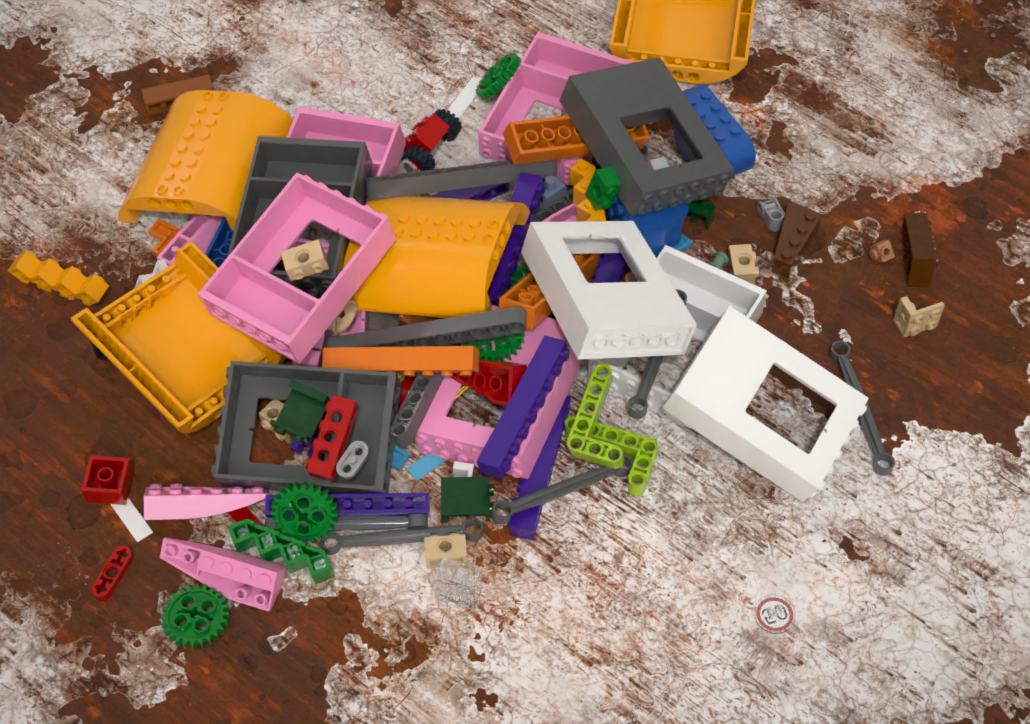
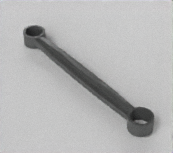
M675 289L686 306V293L682 290ZM649 356L637 394L628 401L627 412L632 418L641 419L646 416L648 410L647 397L664 356ZM641 404L644 406V409L636 411L631 406Z
M844 341L834 342L830 349V358L839 363L845 383L864 395L848 358L850 354L849 344ZM842 349L846 354L839 355L834 350ZM866 402L867 409L858 418L875 456L873 469L877 474L887 476L893 471L895 459L891 454L885 452L871 410ZM881 460L886 461L891 467L883 468L877 462Z
M623 454L624 464L628 467L627 469H612L602 466L550 485L511 503L499 500L493 505L491 518L498 524H506L510 521L512 514L565 496L612 475L625 477L632 468V459L628 455ZM616 455L613 460L618 459L619 455ZM499 508L505 509L509 515L501 516L495 510Z
M428 515L337 516V522L334 524L333 531L428 528ZM272 517L265 519L266 527L281 532V528L275 529L277 522H272Z
M470 518L463 525L399 529L339 536L336 532L329 531L328 536L322 535L320 545L327 555H334L341 548L424 542L425 537L432 535L449 536L453 533L465 534L466 540L476 542L483 537L484 531L483 524L479 519ZM470 526H478L480 531L476 534H469L466 532V529ZM328 539H336L338 541L334 547L328 548L324 546L325 541Z

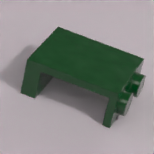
M291 379L288 385L291 392L277 420L271 419L270 424L276 433L283 436L286 433L291 435V439L302 444L305 441L310 444L330 398L322 392Z
M489 476L441 477L442 523H449L450 516H486V522H490V515L494 502H490V496H494V484H490Z

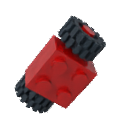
M438 109L429 117L426 115L420 123L417 122L412 128L413 132L405 138V154L401 158V164H403V168H407V172L434 169L436 165L434 163L435 159L429 153L435 148L441 138L443 141H453L462 129V123L458 117H454V113L450 114L449 110L446 112L445 109Z

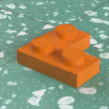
M158 219L148 231L150 236L160 240L152 250L153 255L157 257L181 229Z

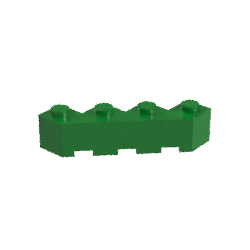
M249 519L228 526L233 544L238 552L257 546L259 555L264 560L271 561L283 557L285 566L290 574L308 567L315 584L335 577L329 558L323 549L310 546L296 538H290L279 531L266 526L263 527Z

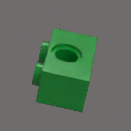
M611 166L595 170L585 195L595 211L611 207L622 183Z

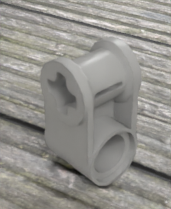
M772 197L771 200L764 202L758 201L757 210L767 228L773 232L780 231L783 226L785 213L779 205L777 198Z

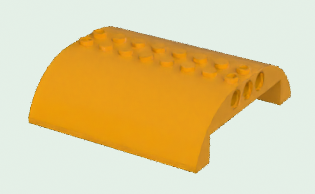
M618 0L609 48L614 56L633 61V63L660 57L677 82L695 84L720 82L739 73L748 63L756 0Z
M195 90L181 94L172 103L121 205L118 220L124 223H136L142 210L225 216L232 231H234L258 136L287 137L294 119L272 102L243 92Z
M403 196L371 200L368 206L373 211L384 213L389 218L396 240L350 299L357 303V310L427 317L451 318L491 311L492 305L487 291L514 225L526 224L530 214L529 208L520 202L424 196ZM350 240L343 268L361 245Z
M192 241L177 250L175 261L172 265L99 312L93 314L88 308H85L71 317V321L183 434L195 432L221 416V406L225 402L223 390L228 382L226 370L227 367H230L231 361L282 364L287 358L209 314L197 294L218 270V267Z

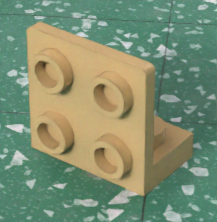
M905 296L899 300L893 321L903 337L915 336L922 331L933 330L938 326L945 305L943 302L916 310L914 303L910 302L908 297Z

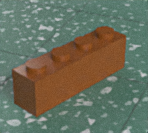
M204 75L141 90L149 116L169 111L174 100L183 93L195 90L213 91L210 75Z

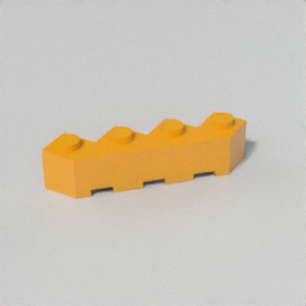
M582 158L570 168L569 183L574 186L573 202L578 205L576 221H606L604 209L595 211L585 195L596 167Z
M27 250L20 253L7 270L23 283H35L38 288L48 292L52 290L58 291L60 296L71 300L75 298L81 299L83 304L88 306L98 303L109 287L99 275L94 274L86 278L78 268L71 266L64 270L58 262L50 258L41 262L34 253Z

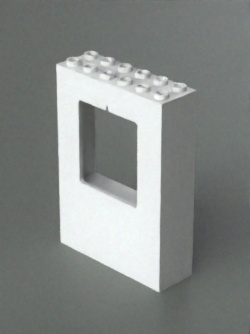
M634 221L530 222L521 253L578 360L685 355L697 324ZM621 253L638 282L588 283L572 254Z
M667 245L664 246L656 258L674 288L684 291L687 295L686 307L697 324L692 339L703 343L729 305L755 323L763 313L767 290ZM631 357L589 359L588 379L590 380L593 369L597 364L605 363L609 365L613 376L609 391L618 393L627 400L636 396L641 381L640 378L623 371ZM601 373L599 377H605L607 373ZM653 385L647 397L648 409L659 413L664 418L676 421L681 426L691 428L662 409L671 393Z
M729 305L713 326L662 409L801 502H804L808 497L812 498L825 485V476H829L834 469L832 463L841 456L843 451L840 449L850 440L851 436L849 433L854 431L859 424L857 419L866 411L867 406L865 404L869 398ZM772 365H775L836 406L809 454L746 413V408Z

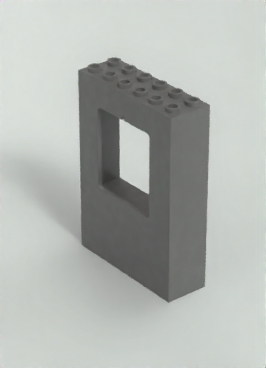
M660 57L569 76L559 101L600 167L611 166L622 182L617 194L631 216L644 215L647 212L675 207L682 203L687 204L698 199L703 200L710 196H718L724 192L735 169ZM670 119L696 160L682 163L679 166L674 165L652 170L626 128Z
M258 136L227 257L296 173L303 176L308 175L313 181L321 182L333 191L338 190L343 196L347 198L352 197L359 204L363 205L366 195V179L370 176L373 163L366 143L359 141ZM332 231L326 257L329 269L324 270L323 273H315L294 281L290 280L286 271L272 270L270 274L313 297L322 296L343 270L344 259L350 240L338 234V232Z
M242 361L230 362V367H227L226 370L228 382L223 390L225 402L220 410L222 423L219 424L217 430L219 443L215 445L214 451L216 463L212 465V475L222 486L250 489L255 486H261L264 489L280 491L281 488L286 490L287 484L294 487V483L297 481L300 486L303 480H305L307 486H310L312 481L315 488L321 484V491L323 492L328 489V494L389 493L395 442L390 433V428L398 414L401 382L397 373ZM292 379L328 395L330 400L332 395L356 401L359 408L344 453L352 442L363 441L369 448L367 460L353 478L343 479L336 473L334 482L310 476L305 466L250 462L254 431H250V429H255L259 399L287 400L291 392L288 385ZM335 416L333 422H340L342 420V416ZM329 435L327 437V442L334 441L336 435ZM357 450L356 455H361L363 450ZM325 453L324 461L329 458L328 453ZM345 467L344 472H349L351 467Z

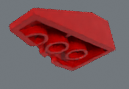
M479 359V373H472V376H460V373H453V376L449 377L464 386L474 389L477 394L489 398V401L492 403L507 406L527 369V364Z

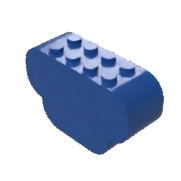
M701 83L684 90L683 93L735 169L731 177L752 169L755 164L756 152L751 138L710 88ZM669 119L674 128V139L680 154L687 162L696 160Z
M616 194L611 207L605 209L607 218L610 221H634L656 258L665 245L674 246L679 243L684 219L689 210L688 205L682 203L675 207L647 212L644 215L631 216L618 194Z

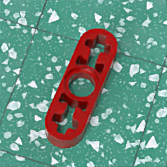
M117 547L92 586V593L96 600L106 601L112 596L133 561V554L129 547ZM126 553L127 557H122V559H120L119 556H123ZM110 570H118V574L115 577L107 576ZM104 587H105L106 591H105V592L102 591V592H100V594H99L98 590H99V589L102 590V589H104Z

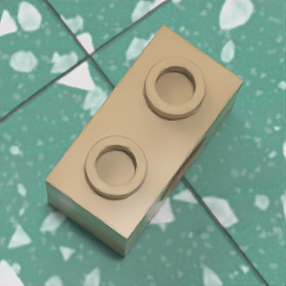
M319 239L281 251L285 270L291 281L329 269L325 252Z
M751 244L729 245L730 274L755 285V279L759 277V268L755 266L756 252L752 251Z
M453 533L449 536L432 535L424 538L427 569L468 566L465 534ZM444 548L450 549L449 551H442Z

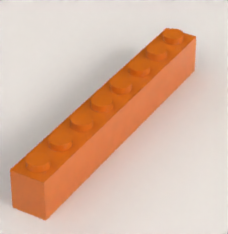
M475 346L323 348L322 367L403 373V376L408 377L415 376V373H422V376H434V373H441V376H453V373H460V376H472V373H479V348Z

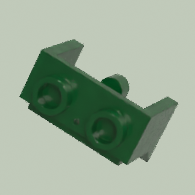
M699 199L687 203L688 211L692 212L690 222L696 223L700 215L706 217L705 229L709 230L715 218L716 206L708 201Z

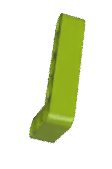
M600 363L593 369L567 439V446L573 457L612 469H618L623 466L625 460L622 449L617 445L592 438L613 381L609 365ZM601 373H607V376L599 377ZM595 390L601 391L598 395L592 394ZM588 408H594V411L591 413L585 412ZM583 425L588 426V428L584 431L579 430V428ZM576 443L582 444L581 447L577 449L572 448V446ZM600 449L598 454H591L592 450ZM614 454L619 455V458L616 460L610 459Z
M569 416L565 420V437L567 439L576 416ZM597 422L594 430L595 434L592 435V438L617 445L622 449L623 454L634 459L628 477L627 489L633 496L642 495L646 490L657 459V441ZM583 425L579 428V430L584 431L588 428V426Z

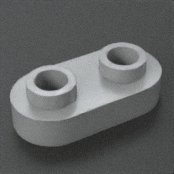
M354 441L350 444L336 465V470L340 477L351 479L357 474L369 456V448L366 443ZM357 450H363L361 455H356ZM345 467H351L349 472H344Z

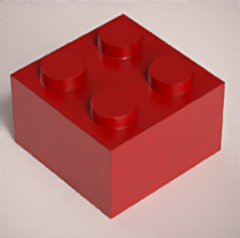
M90 455L81 488L86 502L126 505L134 473L130 458Z

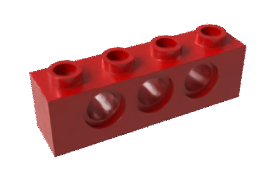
M332 395L331 400H328L325 412H327L325 419H322L319 424V437L315 438L312 450L314 451L312 457H309L306 462V469L310 476L334 482L337 473L336 465L344 453L359 408L356 401ZM341 415L342 420L338 423H334V417ZM331 434H335V435H336V438H335L334 441H332V442H327V441H326V440H327V437H328L329 435H331ZM322 454H329V458L326 461H320Z

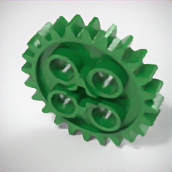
M514 52L509 55L506 54L504 58L502 57L499 62L497 61L494 66L487 70L482 77L483 79L479 81L480 84L476 86L475 93L482 99L490 98L492 94L495 95L515 75L514 72L518 70L521 58Z
M525 333L494 337L495 351H492V338L463 342L462 346H475L479 348V359L504 361L507 358L512 360L510 355L517 356V350H522L521 344L525 343L523 338Z
M303 480L300 486L297 481H295L294 487L287 484L286 490L281 488L279 494L275 495V501H272L270 515L273 516L271 521L277 522L275 529L281 528L280 533L283 535L287 533L290 538L302 539L303 542L309 539L311 543H314L316 537L321 541L322 534L328 536L329 530L333 531L334 524L337 522L338 510H336L337 503L333 502L334 496H328V489L322 492L321 484L315 488L313 481L310 486H307L305 480ZM300 498H306L308 501H302ZM287 510H290V511H292L293 513L290 514V513H287L286 511H287ZM316 511H320V512H322L323 514H317V513H315V512H316Z
M198 584L195 585L194 589L187 585V591L185 592L179 588V595L172 593L173 601L166 600L169 607H162L165 614H162L160 617L163 621L161 625L165 635L168 636L170 642L175 641L177 647L183 643L184 649L191 645L192 649L195 650L198 644L204 649L205 642L211 646V639L219 640L218 633L225 634L223 627L229 626L226 619H230L228 612L230 609L226 598H222L220 591L216 593L214 587L208 591L206 584L202 589L199 588ZM193 603L192 606L185 607L187 604ZM213 607L211 611H205L207 608ZM186 622L183 626H178L179 623ZM201 626H206L204 630H198Z

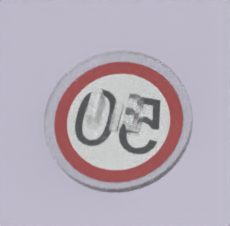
M770 594L762 597L756 603L754 619L764 631L772 634H781L788 631L794 625L796 610L790 600L784 596Z

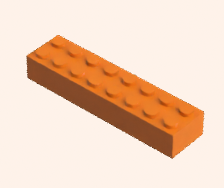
M569 116L509 122L503 132L513 165L593 155ZM645 124L626 128L638 149H643L650 139Z
M601 253L572 254L586 281L594 276L595 269L598 268ZM532 272L499 299V310L512 307H522L526 310V329L533 330L552 313Z

